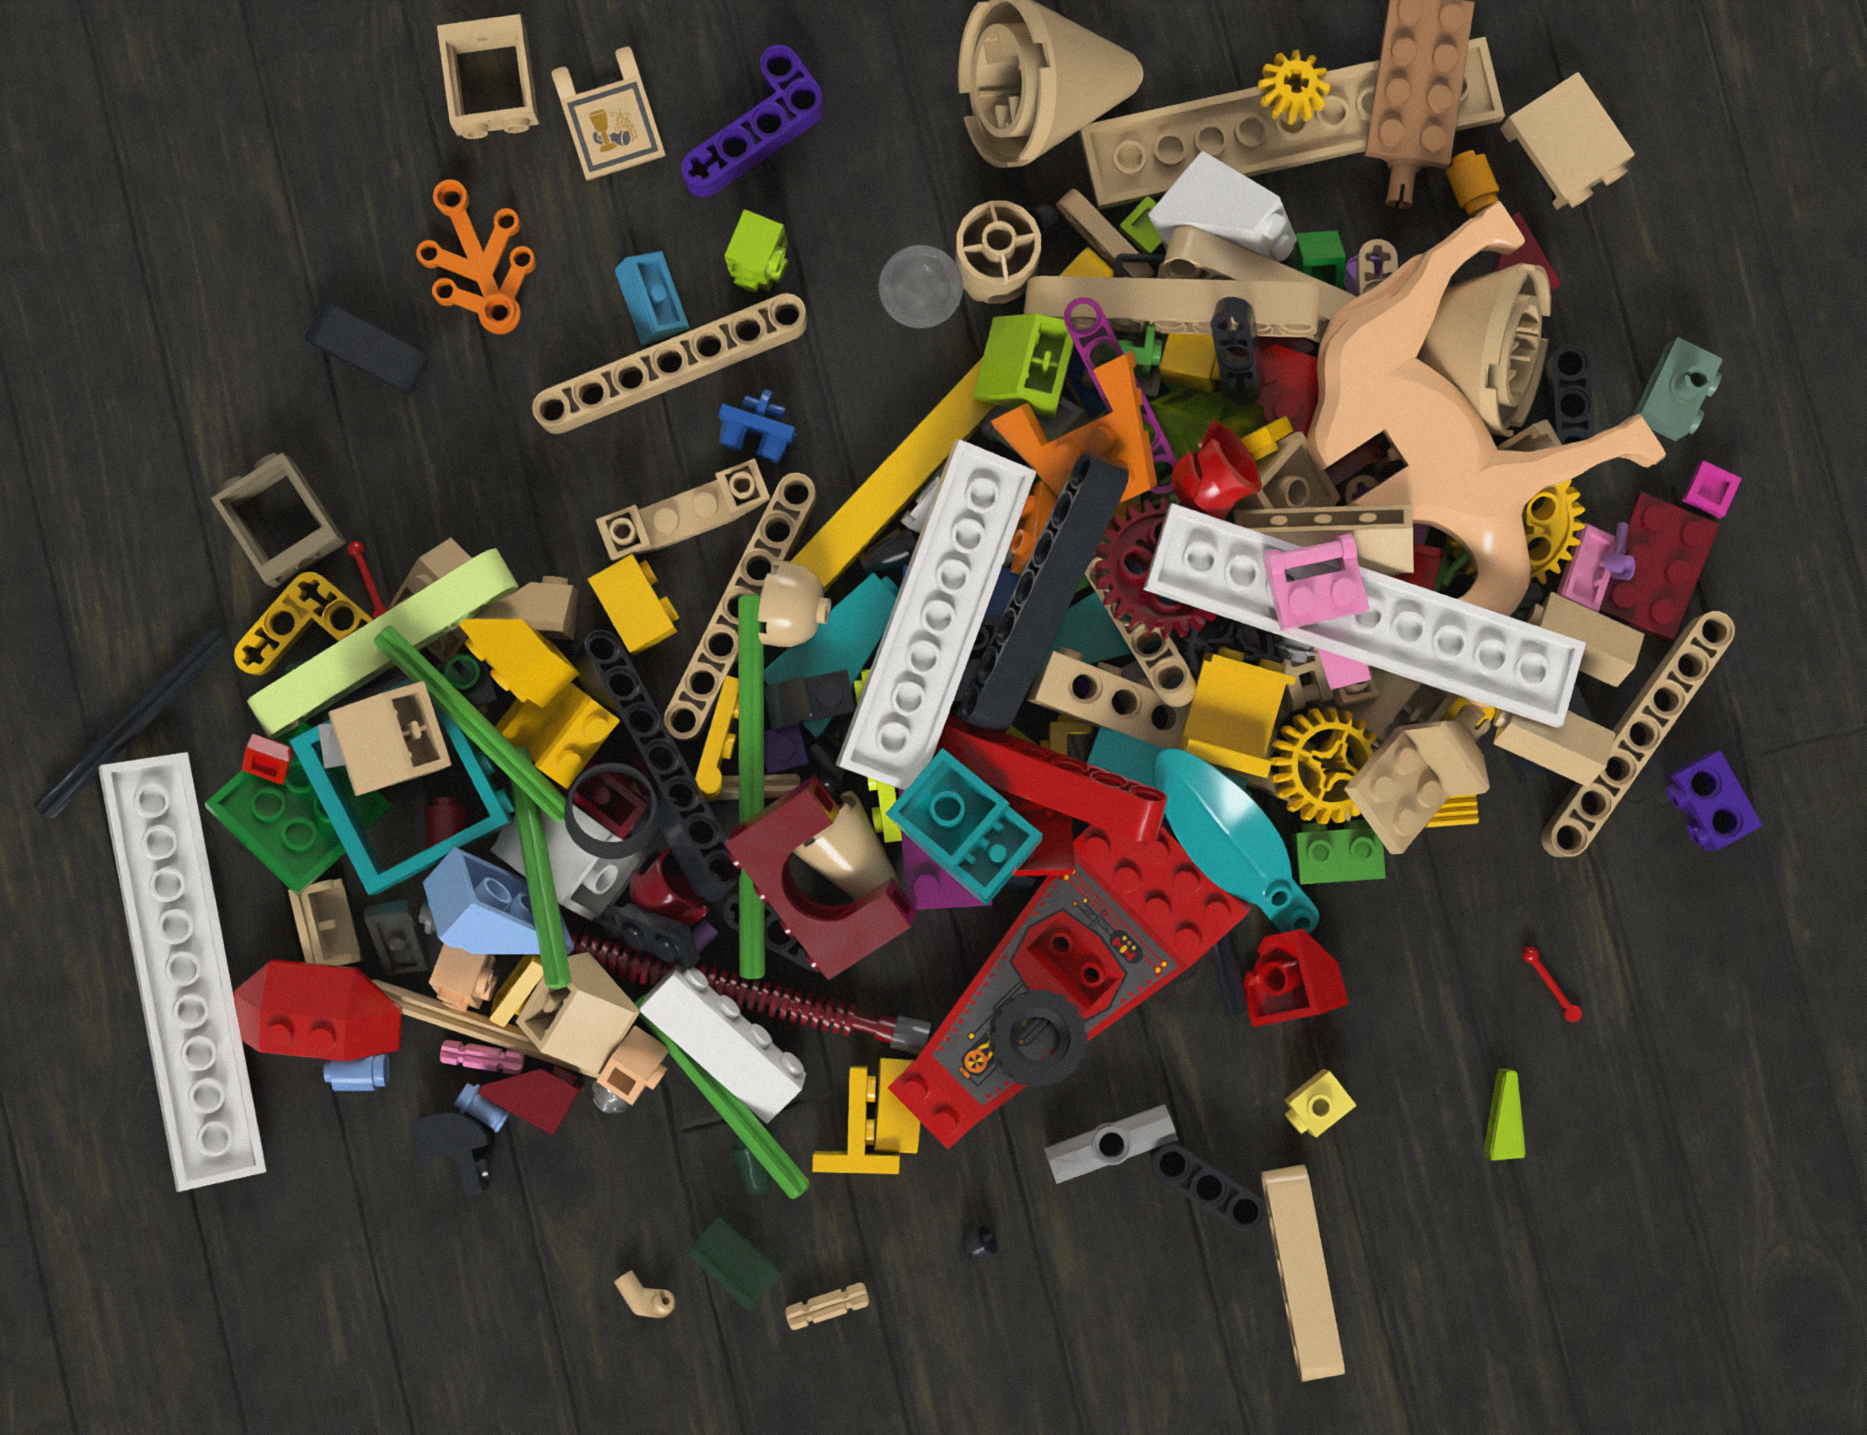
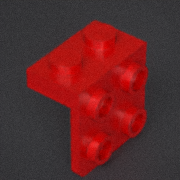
M990 786L1009 802L1011 809L1043 834L1042 842L1013 876L1072 874L1075 870L1071 816Z

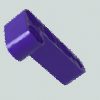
M773 45L763 52L760 59L763 81L772 96L684 157L681 164V172L687 189L697 197L714 195L814 126L821 119L823 114L822 92L791 48L785 45ZM777 63H785L791 67L790 71L783 76H775L769 72L770 68ZM801 96H809L815 100L814 105L806 110L796 108L793 103ZM768 119H774L781 124L776 132L768 134L762 132L759 127ZM733 143H741L747 147L744 154L739 157H730L725 151ZM715 155H718L719 161L723 167L722 169L719 168V164L717 161L714 162L713 157ZM701 168L703 172L708 171L709 176L706 179H702L699 175L695 176L694 171Z

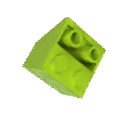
M1038 313L994 317L973 399L1012 409L1029 402L1034 414L1055 419L1074 348V342L1064 320ZM1072 322L1078 328V323Z

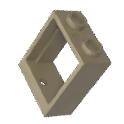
M283 452L279 455L272 453L263 457L254 465L256 470L243 478L236 476L227 480L219 487L220 493L211 498L263 581L274 588L279 587L346 543L293 459ZM285 476H288L321 528L269 560L237 510V507Z

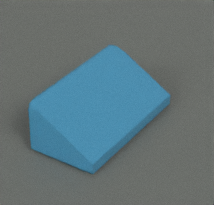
M662 251L626 257L615 268L616 276L641 345L650 344L689 329Z

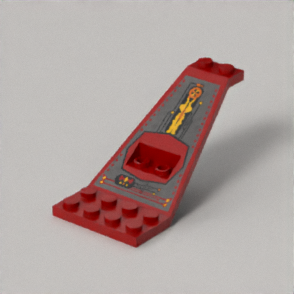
M1164 819L1159 838L1154 842L1136 841L1090 824L1073 841L1075 856L1074 872L1069 875H1048L917 1059L887 1087L947 1149L955 1144L976 1123L1027 1087V1085L1017 1084L1015 1080L1008 1079L1003 1075L1002 1069L996 1067L993 1061V1053L989 1051V1027L992 1026V1019L995 1013L1000 1010L1006 1001L1029 990L1041 991L1044 989L1052 991L1051 993L1056 995L1061 994L1066 997L1070 1004L1074 1003L1079 1009L1077 1012L1081 1018H1084L1086 1024L1084 1025L1085 1033H1088V1041H1090L1192 966L1252 909L1244 900L1221 889L1197 867L1181 846L1171 826ZM1057 937H1064L1068 941L1069 947L1061 946L1058 943ZM1092 967L1096 969L1099 977H1092L1088 973L1087 968ZM1029 1018L1020 1025L1017 1031V1045L1020 1051L1030 1059H1047L1057 1049L1059 1043L1058 1031L1053 1023L1045 1018Z

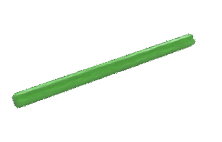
M742 595L738 599L739 825L764 809L763 644L758 632L763 633V622L758 621L760 595ZM741 869V876L739 878L740 976L745 979H759L765 974L764 902L756 894L751 878L744 869Z

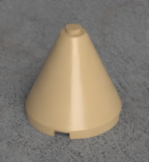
M990 0L989 2H978L966 23L959 54V93L970 94L973 116L964 117L968 133L977 151L993 166L1001 168L1024 166L1133 95L1143 80L1142 65L1133 53L1033 0Z
M1519 263L1446 287L1434 320L1417 354L1416 359L1450 381L1467 397L1479 413L1490 434L1506 437L1513 436L1514 431L1507 430L1508 427H1522L1533 405L1544 368L1549 340L1541 338L1542 315H1551L1550 284L1545 269L1540 265Z

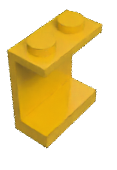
M1219 647L1218 654L1205 651L1196 681V694L1193 700L1190 701L1177 748L1190 752L1209 763L1268 778L1272 761L1266 759L1265 755L1285 686L1286 684L1294 686L1297 677L1285 674L1286 665L1261 658L1259 666L1243 662L1245 653L1224 647Z
M570 682L543 708L530 699L523 703L517 698L495 728L514 747L524 746L526 749H529L531 759L536 763L534 766L568 789L620 720Z

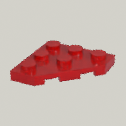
M1274 344L1261 351L1265 380L1261 396L1254 404L1266 425L1287 416L1294 431L1276 442L1295 432H1303L1307 439L1318 404L1317 357ZM1239 373V376L1244 383L1245 373ZM1381 431L1380 433H1378V434L1375 435L1374 437H1376V436L1382 434L1383 431Z

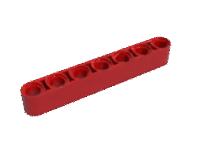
M949 712L933 758L943 748L990 786L1136 841L1154 842L1159 838L1168 799L1163 791L1008 733L999 734L964 722L959 715Z

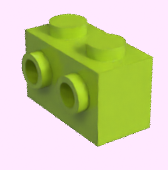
M744 209L724 255L730 276L735 278L734 283L737 286L751 292H757L758 288L769 292L773 281L781 282L788 265V259L784 258L788 248L784 225Z

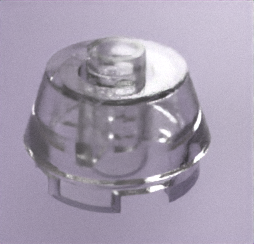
M926 245L910 246L894 254L883 267L879 279V295L885 310L896 321L912 328H929L947 320L957 309L963 293L962 276L954 260L945 252Z

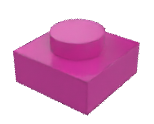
M1706 461L1698 463L1682 501L1720 519L1725 516L1742 478Z

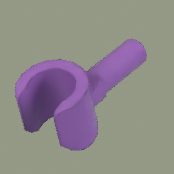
M1618 523L1612 553H1607L1603 558L1604 568L1610 571L1614 579L1630 580L1635 572L1634 557L1625 555L1628 524Z

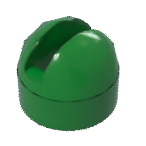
M457 653L451 656L445 663L444 673L447 681L453 687L467 689L477 682L480 669L477 661L471 655ZM459 660L471 673L467 679L452 665L455 661Z

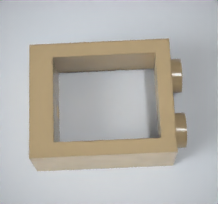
M520 14L437 26L449 120L457 136L463 135L467 139H478L487 136L488 131L502 129L508 133H520L527 131L531 125L539 124L527 29ZM516 46L524 107L465 115L457 54Z

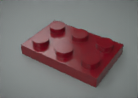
M1641 492L1637 494L1626 521L1628 531L1625 555L1634 557V575L1630 580L1614 579L1610 576L1598 613L1670 642L1675 639L1720 524Z

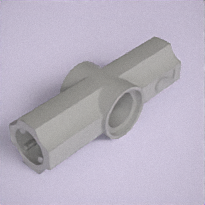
M1163 1104L1113 1123L1101 1124L1094 1130L1044 1147V1151L1056 1184L1107 1165L1120 1164L1129 1157L1176 1141L1178 1138L1166 1105ZM1111 1132L1119 1134L1122 1139L1120 1150L1114 1155L1103 1154L1099 1149V1142L1102 1136Z

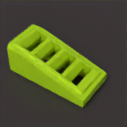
M1507 1068L1498 1069L1483 1150L1484 1157L1489 1160L1524 1158V1155H1526L1518 1075L1514 1070Z

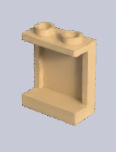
M1579 72L1511 115L1500 128L1509 143L1516 138L1555 193L1556 199L1552 204L1557 210L1567 203L1572 208L1578 206L1594 194L1590 188L1602 180L1607 186L1619 179L1628 171L1625 165L1635 155Z

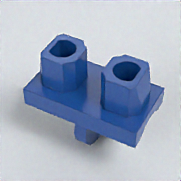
M764 389L760 400L747 395L743 400L742 407L756 411V414L722 404L718 415L722 423L719 439L721 446L741 452L747 433L750 432L762 436L756 454L757 457L775 464L780 462L787 445H794L797 433H794L795 427L767 418V416H772L782 420L786 410L784 407L772 404L774 391Z

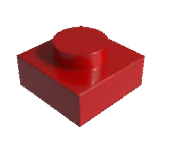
M252 734L246 747L242 771L283 785L289 773L294 749L285 746L276 739L263 738Z

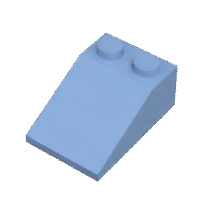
M454 847L423 882L428 906L431 909L437 929V935L447 946L451 948L459 947L472 954H540L526 879ZM558 904L566 952L570 954L574 946Z

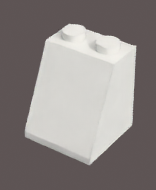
M1203 150L1148 214L1166 251L1172 231L1176 227L1184 225L1202 229L1276 262L1285 260L1292 252L1297 241L1279 196Z
M572 801L576 822L585 833L605 842L623 841V839L618 837L589 812ZM540 807L557 902L593 921L592 919L605 910L607 905L615 904L630 883L632 870L640 868L648 857L641 851L620 859H603L590 855L572 840L566 829L564 819L560 822H555ZM514 817L515 823L501 830L498 840L491 848V851L526 877L516 817Z

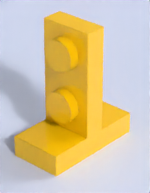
M850 1066L848 1151H814L813 1172L899 1174V1152H866V1145H874L875 1119H866L867 1102H875L876 1076H867L868 1066Z

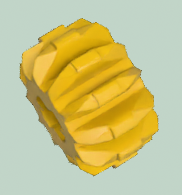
M1297 49L1293 51L1290 61L1285 55L1279 53L1274 59L1275 65L1266 64L1264 66L1262 74L1265 78L1259 80L1257 90L1265 93L1260 101L1261 107L1274 105V110L1271 114L1273 120L1279 118L1282 112L1287 114L1286 120L1289 125L1294 124L1297 114L1307 122L1311 120L1313 110L1321 111L1326 102L1322 96L1328 95L1330 84L1322 81L1327 74L1326 68L1313 69L1316 61L1315 55L1309 56L1307 61L1304 62L1301 61V54ZM1288 82H1294L1296 89L1300 90L1299 93H1293Z

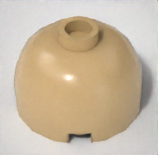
M774 560L771 565L777 568L776 574L767 573L758 613V621L766 622L767 634L758 632L759 639L762 644L792 647L805 643L812 638L818 629L819 623L827 624L831 611V599L824 598L822 582L817 574L807 566L795 562Z

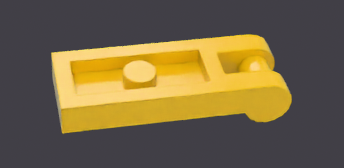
M727 675L723 682L696 774V783L706 801H714L722 793L720 767L723 758L731 759L737 735L732 734L731 730L734 719H739V679Z

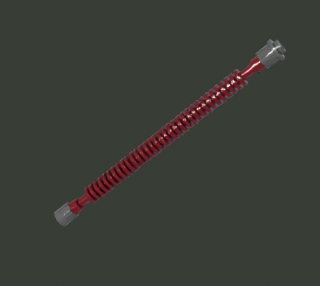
M426 898L420 911L419 923L425 924V933L432 935L435 931L437 932L431 909L428 906V899ZM578 932L572 933L571 941L574 949L570 954H567V956L589 952L604 970L608 967L609 976L614 977L617 969H619L618 978L625 979L627 973L630 972L629 981L636 982L639 974L641 975L640 984L646 985L649 977L651 978V987H654L675 966V963L672 962L665 964L664 960L659 957L654 961V955L649 953L643 958L644 951L636 950L633 956V948L628 945L624 953H622L623 944L616 943L614 949L611 950L612 941L605 940L603 947H601L602 940L598 937L594 938L591 945V936L584 934L581 942H579L580 933ZM702 964L699 970L706 977L709 987L719 996L725 995L732 1000L736 999V1005L741 1010L744 1002H748L746 1010L748 1012H753L756 1004L759 1005L757 1014L760 1015L764 1014L766 1007L769 1008L768 1017L774 1018L776 1010H779V1019L784 1021L786 1014L791 1013L789 1020L791 1023H796L797 1016L799 1015L802 1016L800 1025L806 1026L808 1018L812 1019L811 1028L817 1029L818 1022L822 1021L821 1030L826 1032L828 1031L829 1023L834 1024L832 1030L834 1034H838L839 1028L842 1026L844 1027L843 1036L849 1037L851 1029L875 1035V1040L891 1043L890 1048L920 1055L927 1044L931 1027L930 1022L898 1015V1018L880 1015L879 1019L856 1013L857 1004L855 1003L850 1004L849 1011L844 1010L846 1005L844 1000H840L839 1006L836 1008L834 1007L836 998L830 997L828 1005L823 1004L824 995L819 994L817 1002H813L814 993L808 992L805 1000L802 999L804 990L797 989L796 996L793 997L791 996L793 987L787 986L785 994H782L781 984L776 983L774 991H770L772 982L765 981L762 989L760 988L761 979H754L751 986L749 985L750 979L743 978L742 983H739L740 974L733 973L731 980H728L729 971L723 970L719 978L717 977L719 968L712 967L710 975L707 974V965Z

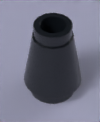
M898 527L865 552L859 554L861 564L868 577L873 572L875 575L903 569V565H909L918 541L915 531L909 528L902 530L901 527Z

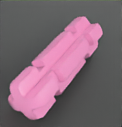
M446 1040L441 1047L440 1061L452 1065H459L460 1062L463 1063L464 1067L495 1072L503 1069V1073L519 1075L524 1069L525 1054L513 1050L502 1052V1048L472 1043L464 1046L463 1042Z

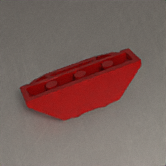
M272 959L233 992L241 1039L258 1052L347 1061L395 1052L401 1049L402 1007L396 1001H391L381 988L358 968Z

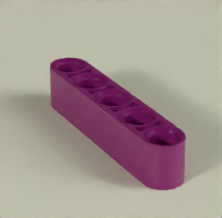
M1080 297L1074 299L1066 307L1064 322L1110 413L1113 409L1093 371L1097 367L1091 362L1090 353L1093 347L1101 343L1112 346L1115 350L1116 358L1124 353L1100 305L1091 298ZM1079 304H1088L1096 312V322L1089 329H1079L1071 321V312ZM1135 377L1136 388H1141ZM1141 389L1143 404L1140 405L1142 422H1146L1154 428V438L1150 442L1153 462L1165 461L1171 464L1174 469L1178 463ZM1170 480L1166 484H1157L1150 490L1154 493L1165 494L1171 492L1173 486Z

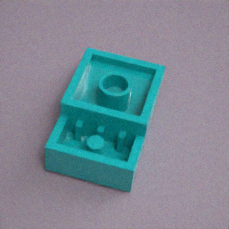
M943 748L886 812V815L916 845L986 906L1042 842L1043 834L1011 809L1007 800Z

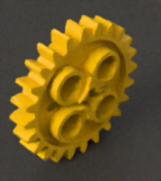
M1571 479L1540 490L1524 505L1522 520L1527 546L1531 540L1540 537L1536 548L1528 551L1531 568L1529 583H1531V578L1536 577L1541 583L1545 584V571L1548 569L1559 574L1561 570L1557 561L1560 558L1569 561L1573 559L1570 553L1566 551L1568 545L1576 546L1581 543L1572 534L1573 531L1585 528V525L1579 519L1574 518L1583 513L1585 509L1578 502H1574L1580 496V493L1574 487H1569L1572 482ZM1545 496L1542 506L1537 510L1531 511L1534 501L1539 497ZM1448 535L1446 540L1456 547L1451 552L1452 557L1456 560L1465 549L1459 542ZM1470 557L1461 569L1467 575L1472 573V577L1475 580L1476 569L1473 559Z

